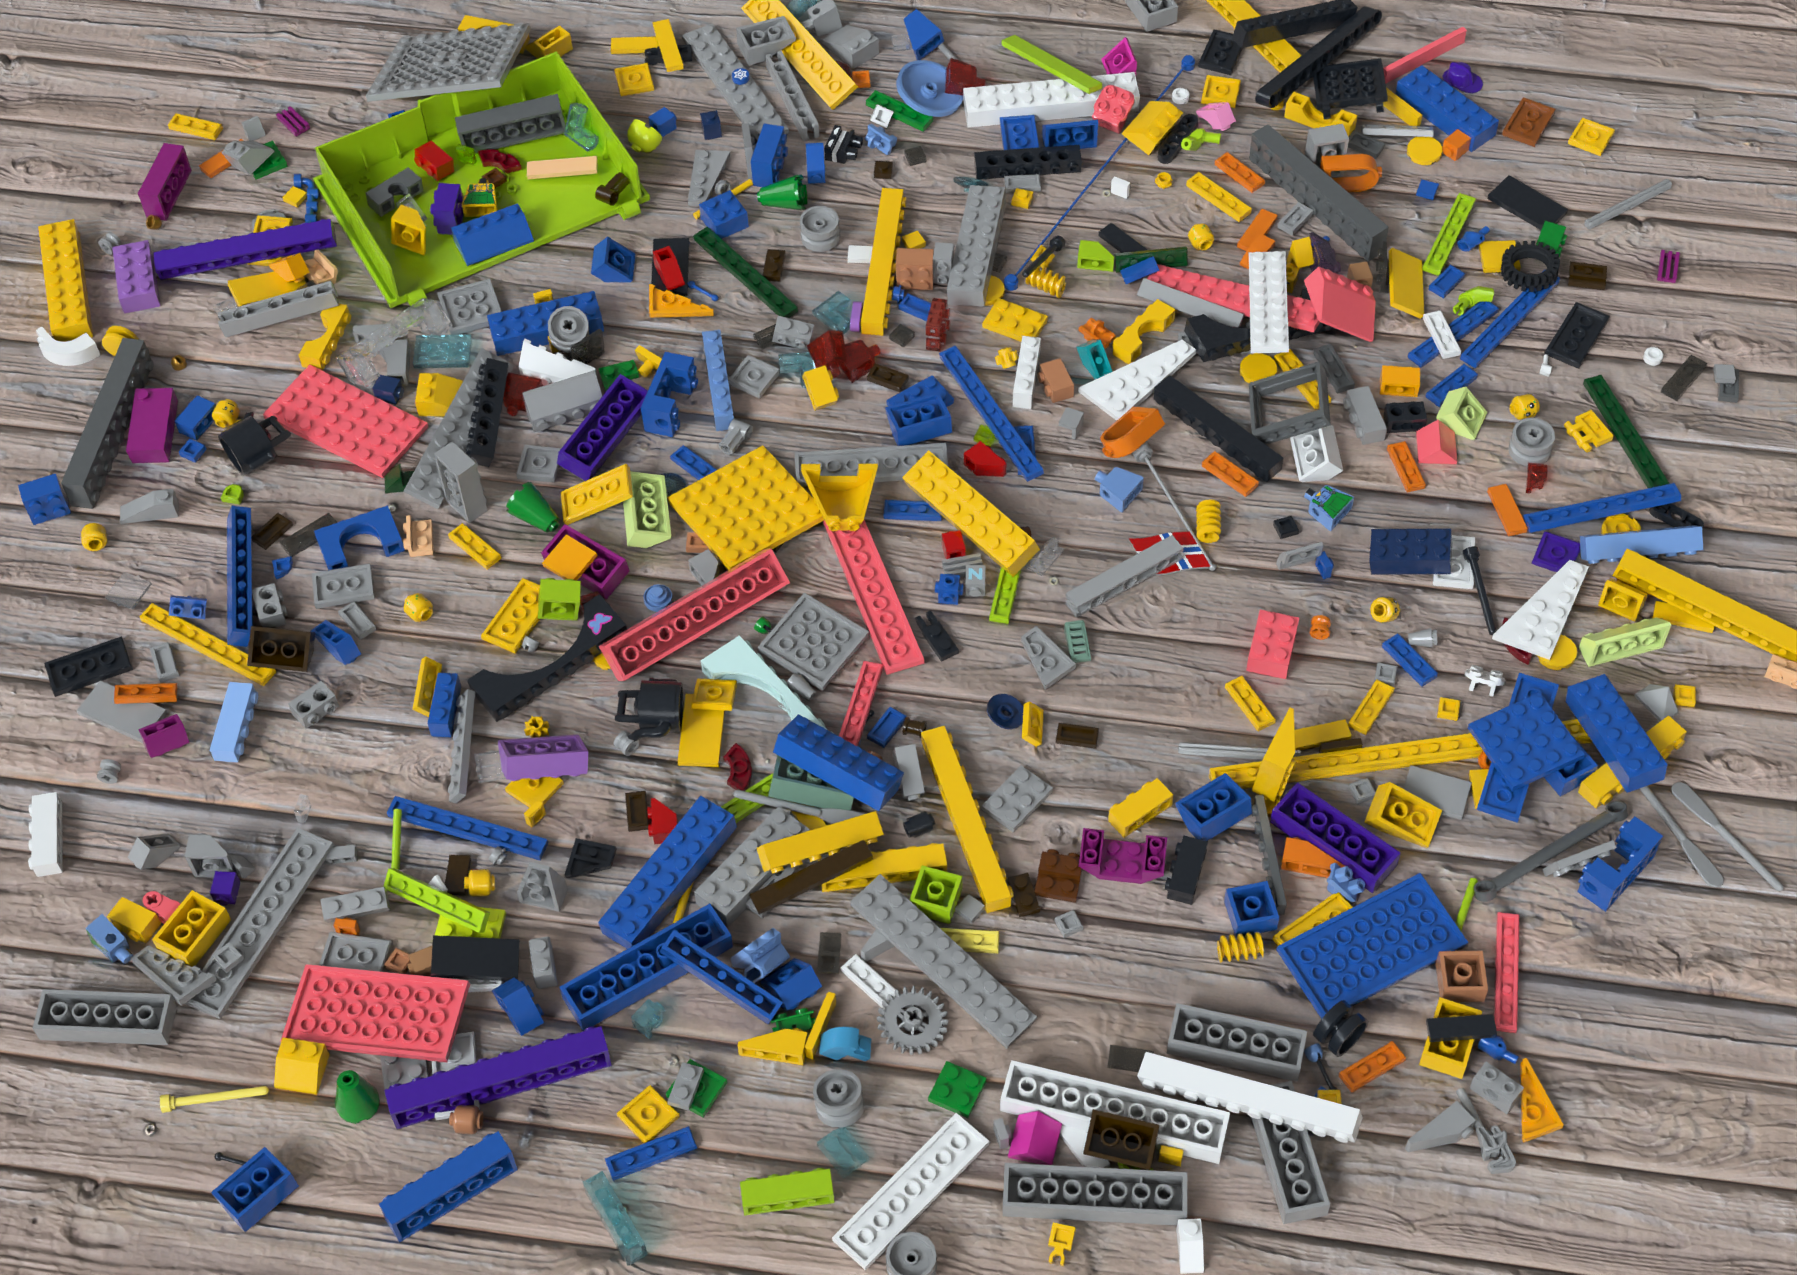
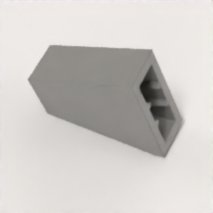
M911 744L895 747L892 753L895 767L904 772L900 784L903 799L908 798V801L921 799L920 795H924L925 791L916 746Z

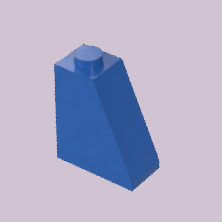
M917 9L904 18L917 60H921L944 42L942 31Z

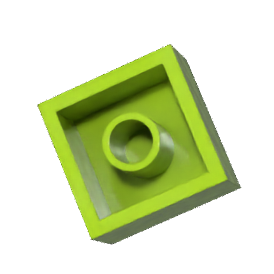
M541 579L538 596V619L577 621L581 581H575L574 579Z
M922 865L909 901L929 919L950 924L963 889L962 876Z

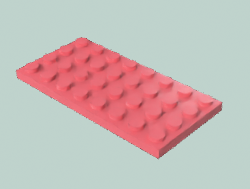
M310 364L263 413L265 419L276 416L278 422L286 430L381 478H384L428 429L427 422Z
M306 964L282 1038L323 1043L326 1045L327 1050L448 1063L470 983L468 980Z

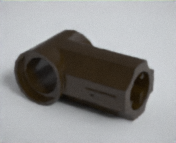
M619 172L605 186L600 185L597 188L595 198L610 206H614L618 201L619 194L629 184V179Z

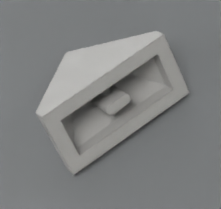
M1650 684L1634 695L1659 721H1662L1668 715L1672 718L1678 714L1676 704L1667 686Z

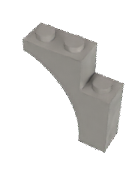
M390 324L353 326L356 344L367 346L379 353L387 363V376L400 379L402 386L409 385L410 348L408 340H393Z

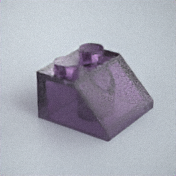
M1310 232L1309 237L1311 239L1314 264L1310 265L1311 272L1318 267L1329 269L1336 274L1341 272L1340 263L1335 259V250L1331 248L1329 241L1314 232Z

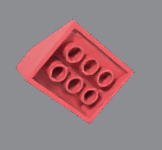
M1316 268L1304 282L1319 322L1372 342L1374 339L1376 301L1371 287L1360 284L1356 280L1348 279L1341 274H1336L1329 269Z

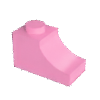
M1228 102L1209 103L1196 111L1198 117L1208 121L1213 130L1220 129L1224 131L1230 128V124L1236 121Z

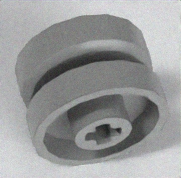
M814 206L805 210L800 216L801 241L807 249L815 252H824L838 244L840 239L839 217L832 208Z
M563 306L556 309L550 315L548 333L552 345L565 353L578 351L586 345L589 338V326L586 315L580 309L573 306Z
M1526 418L1516 423L1509 443L1511 458L1518 464L1526 467H1536L1547 462L1555 441V432L1552 426L1538 418Z
M835 1069L825 1072L815 1082L813 1088L815 1108L818 1118L824 1124L843 1128L859 1120L864 1111V1099L860 1080L854 1073Z
M906 1232L899 1234L892 1239L887 1247L886 1269L888 1275H936L937 1254L934 1244L921 1233Z

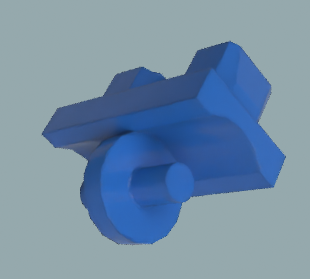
M171 595L169 616L205 619L207 599Z

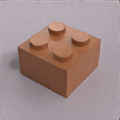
M897 248L896 283L898 287L901 285V289L933 290L934 249Z
M1439 951L1435 963L1439 996L1453 1002H1484L1488 992L1483 951Z

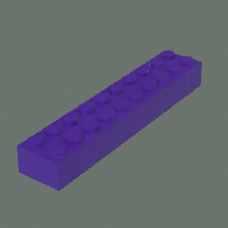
M592 1026L586 1028L583 1032L576 1034L568 1033L563 1038L556 1040L547 1039L539 1045H527L512 1053L503 1052L498 1057L491 1059L482 1058L471 1065L462 1064L447 1072L438 1071L430 1077H417L406 1084H394L384 1091L391 1118L396 1129L434 1119L435 1113L453 1111L458 1105H474V1100H479V1105L612 1065L602 1027Z

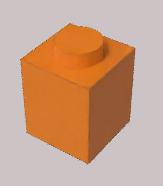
M1457 129L1444 139L1442 153L1456 161L1469 151L1471 137Z

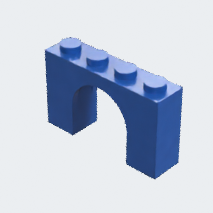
M388 506L377 508L376 510L314 531L328 570L348 567L343 548L350 538L359 534H370L378 538L386 557L405 551Z

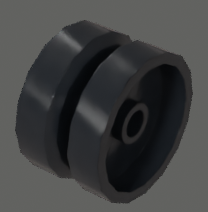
M1345 1000L1335 1004L1320 1020L1313 1032V1036L1321 1044L1329 1043L1328 1049L1336 1057L1342 1056L1354 1046L1365 1032L1369 1023L1360 1013L1353 1014L1354 1008Z

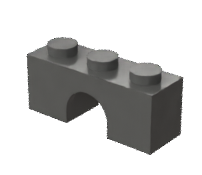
M408 167L366 192L368 206L382 217L395 209L393 196L404 195L410 200L423 192L422 179Z

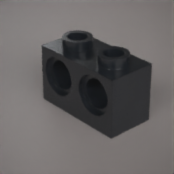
M1423 401L1394 402L1385 405L1383 416L1387 433L1416 432L1426 426L1427 416Z

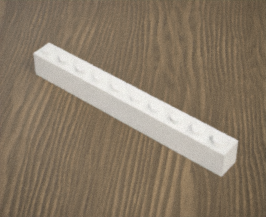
M1149 1052L1145 1053L1137 1075L1142 1086L1150 1090L1157 1088L1163 1090L1168 1095L1175 1096L1179 1094L1190 1101L1201 1100L1212 1107H1218L1219 1105L1226 1107L1227 1110L1234 1113H1239V1111L1245 1112L1252 1118H1267L1270 1122L1277 1125H1282V1123L1289 1124L1296 1130L1303 1131L1307 1129L1321 1137L1329 1135L1343 1143L1348 1141L1355 1143L1363 1119L1360 1109Z

